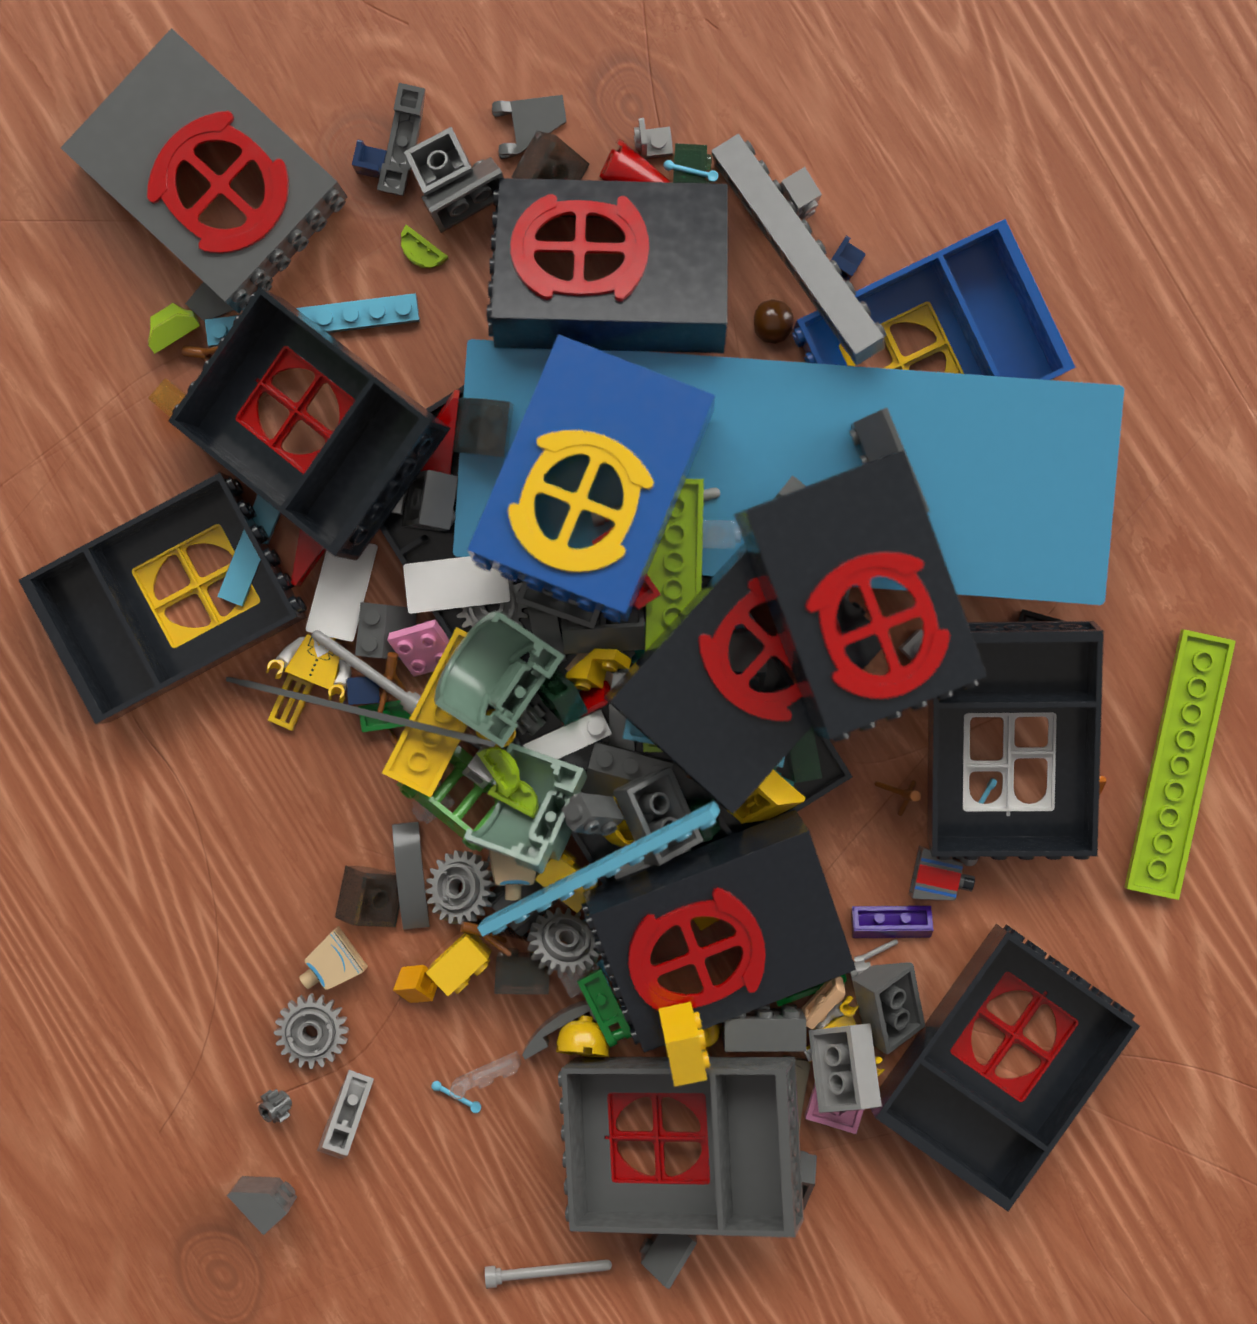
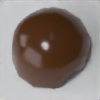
M774 299L762 302L755 310V333L764 342L773 344L782 342L792 332L794 317L791 308L785 302Z

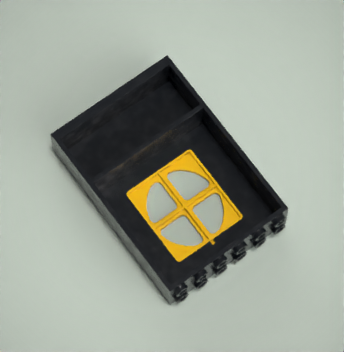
M220 472L18 580L95 724L112 722L307 618L304 613L307 610L306 605L301 597L298 596L296 598L291 588L294 585L291 583L289 574L282 572L279 566L282 561L275 549L271 550L266 544L269 537L263 526L255 524L253 518L257 514L251 503L244 501L241 495L244 493V490L237 478L233 479L231 476ZM243 530H245L260 558V563L244 606L236 604L227 616H221L208 593V587L225 578L230 564L205 577H200L187 554V548L195 544H213L229 551L233 557ZM176 555L190 579V584L174 594L158 600L154 593L157 574L164 562L170 556ZM197 594L211 618V623L208 626L189 628L170 621L165 615V610L181 600Z

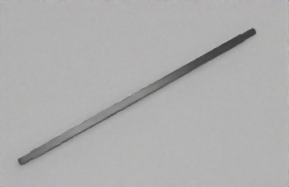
M232 677L226 678L227 682L476 744L495 747L496 743L477 736L248 680Z

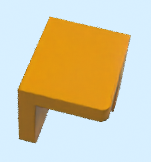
M425 965L406 966L400 969L393 991L409 1003L433 1001L438 985L426 974L428 967Z

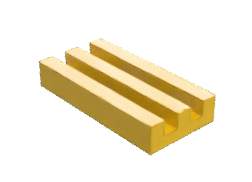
M288 673L282 689L289 690L292 681L295 680L297 683L293 692L299 693L302 684H304L306 687L302 694L310 695L314 683ZM279 695L268 721L293 731L306 701L299 700L290 722L286 723L296 699H289L281 719H277V714L285 699V696Z

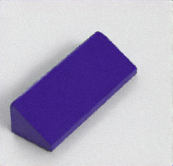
M852 906V938H930L934 931L931 906Z

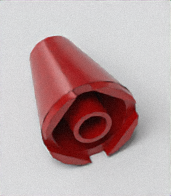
M621 139L616 141V144L620 146L617 151L614 149L610 151L599 175L603 181L670 182L667 177Z

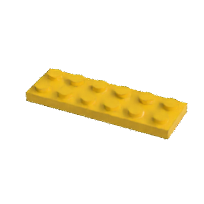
M456 627L409 720L464 733L468 725L435 704L434 696L439 678L447 662L467 635V632ZM406 726L382 774L432 797L460 739Z

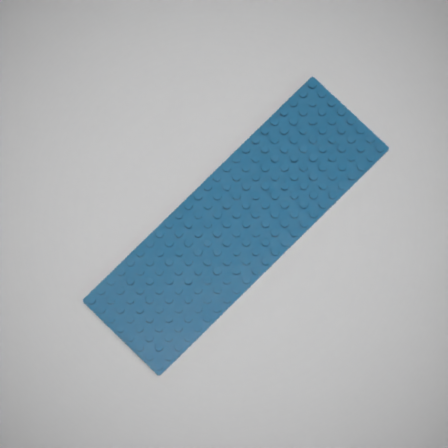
M471 339L467 342L453 554L457 557L470 556L467 549L552 349L495 348L494 341ZM600 350L715 395L714 412L686 478L704 479V489L718 488L720 490L718 498L703 501L702 575L714 576L744 544L734 514L772 500L792 475L805 486L862 465L859 457L863 455L859 445L855 446L849 434V431L852 430L851 424L887 407L930 512H928V516L957 594L1102 605L1105 602L1124 400V388L1121 385L661 352ZM582 454L569 456L552 466L544 475L543 480L545 483L562 490L576 493L588 468L590 458ZM602 463L598 468L587 497L590 501L598 504L601 503V505H606L607 507L623 505L624 491L620 477L615 469L607 463ZM538 493L534 502L536 522L543 535L549 540L554 541L560 535L570 511V504L544 493ZM583 510L578 516L568 540V546L576 550L591 547L592 541L614 527L615 523L609 519V521L604 522V525L594 527L591 512ZM876 576L870 580L871 588L908 591L901 584L890 578Z

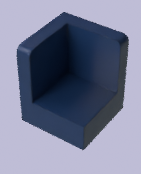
M357 139L352 161L355 172L379 178L387 150L366 146L363 140Z
M846 235L830 261L834 260L841 270L840 276L850 281L865 257V252L850 244L851 238Z
M354 677L346 679L347 699L342 704L380 703L379 686L369 678Z

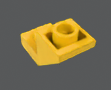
M595 648L566 673L565 678L575 683V688L583 691H590L591 688H602L606 671L617 672L618 669H629L631 658L617 649Z

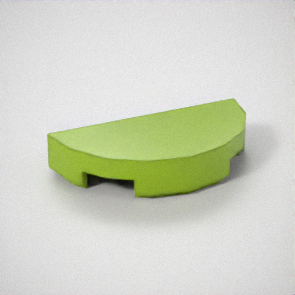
M405 225L401 233V246L405 256L412 264L421 268H434L442 265L449 259L437 247L408 225Z
M488 747L478 752L477 755L507 798L512 796L518 789L520 781L519 768L514 758L507 751L499 747Z
M520 780L518 789L508 798L498 784L493 785L487 793L533 819L537 816L539 809L538 797L533 788L525 781Z

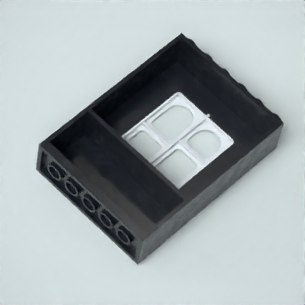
M1094 621L967 622L987 677L979 679L980 684L969 689L960 687L953 690L954 695L948 698L938 700L935 697L928 700L927 841L932 857H936L939 860H951L953 857H963L967 860H978L980 857L1005 860L1010 856H1018L1022 860H1032L1035 856H1045L1050 860H1060L1062 856H1073L1074 859L1087 860L1090 856H1098L1104 630ZM1001 717L1003 719L1002 759L980 761L970 759V720L972 718ZM1016 718H1048V744L1045 747L1015 746ZM1044 758L1047 760L1046 794L1040 801L1028 804L1021 802L1015 796L1014 762L1016 759ZM998 771L1002 773V792L996 801L982 804L972 798L969 791V776L972 772Z

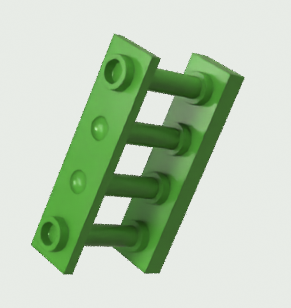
M457 745L449 761L453 765L454 770L432 797L399 781L396 785L400 787L399 790L405 797L415 799L463 838L462 842L468 848L476 849L480 852L483 847L468 842L464 836L468 828L474 832L487 822L497 805L498 799L494 798L495 804L474 830L461 819L481 794L488 793L492 786L497 783L492 778L484 789L474 783L473 789L453 813L444 807L440 802L458 780L465 776L462 772L473 758L468 752Z

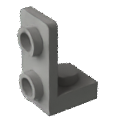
M639 118L638 127H634L635 151H640L644 159L673 156L670 127L645 129L644 118Z

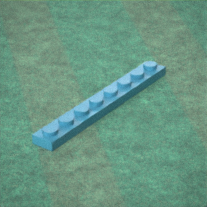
M416 293L296 308L327 333L420 322ZM237 316L205 319L207 343L210 348L218 346L219 341L232 328Z

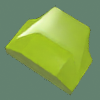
M175 303L170 304L150 317L148 346L156 354L199 327L198 317L191 310H185Z

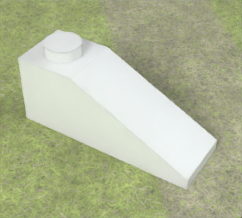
M600 709L522 746L559 759L612 733Z

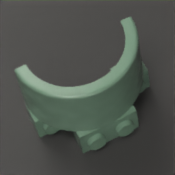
M491 612L474 625L450 657L435 690V704L503 748L518 726L517 720L546 677L550 679L564 658V655L501 612ZM526 652L530 653L528 663L520 659ZM488 704L496 709L491 715H485Z
M511 743L506 751L514 758L519 768L520 780L530 785L538 797L539 809L537 816L533 819L498 800L487 822L474 832L468 828L464 838L472 844L514 859L517 865L542 874L549 858L557 861L560 860L573 831L566 824V818L561 809L569 803V799L573 795L581 792L587 775L581 767Z

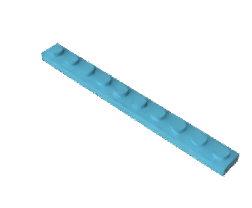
M713 801L485 917L477 928L482 936L491 932L493 935H496L507 928L506 924L512 921L518 924L530 916V912L537 910L538 913L542 912L552 905V901L558 898L561 901L566 900L575 893L574 890L580 887L587 889L598 882L597 878L603 875L609 878L617 874L621 870V866L627 863L633 866L645 858L643 855L651 851L653 854H657L668 847L667 843L675 839L677 842L685 840L692 834V830L698 827L704 830L712 826L716 822L715 819L720 809L716 802Z

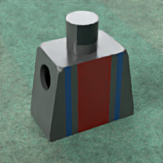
M919 846L908 895L915 899L955 900L958 889L972 892L975 876L962 874L963 863L953 858L951 860H939L936 857H932L930 849Z

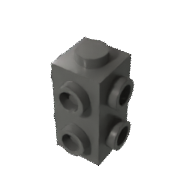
M578 793L573 795L569 799V803L561 809L566 818V824L573 832L602 834L606 836L616 831L617 825L625 820L616 801L611 796Z

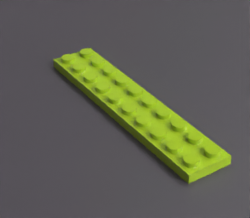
M704 479L685 480L647 572L661 595L646 605L645 651L702 589ZM643 743V752H662L654 744Z
M1185 629L1180 630L1124 888L1176 900L1180 898L1236 640Z

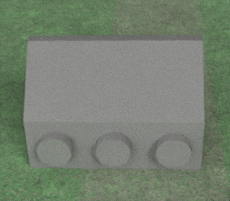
M871 1024L808 1030L819 1113L881 1107Z

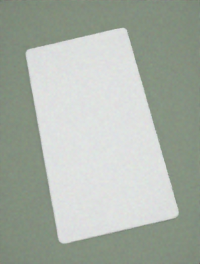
M369 543L357 561L335 557L326 550L306 626L307 632L313 633L315 630H319L328 637L350 642L354 640L359 622L360 603L364 602L378 548L377 545ZM329 625V626L333 627L334 629L331 630V631H329V630L327 629V626Z
M471 556L410 563L403 566L407 607L410 614L509 602L508 579L502 577L501 572L492 568L489 572L475 566L476 563L472 561Z

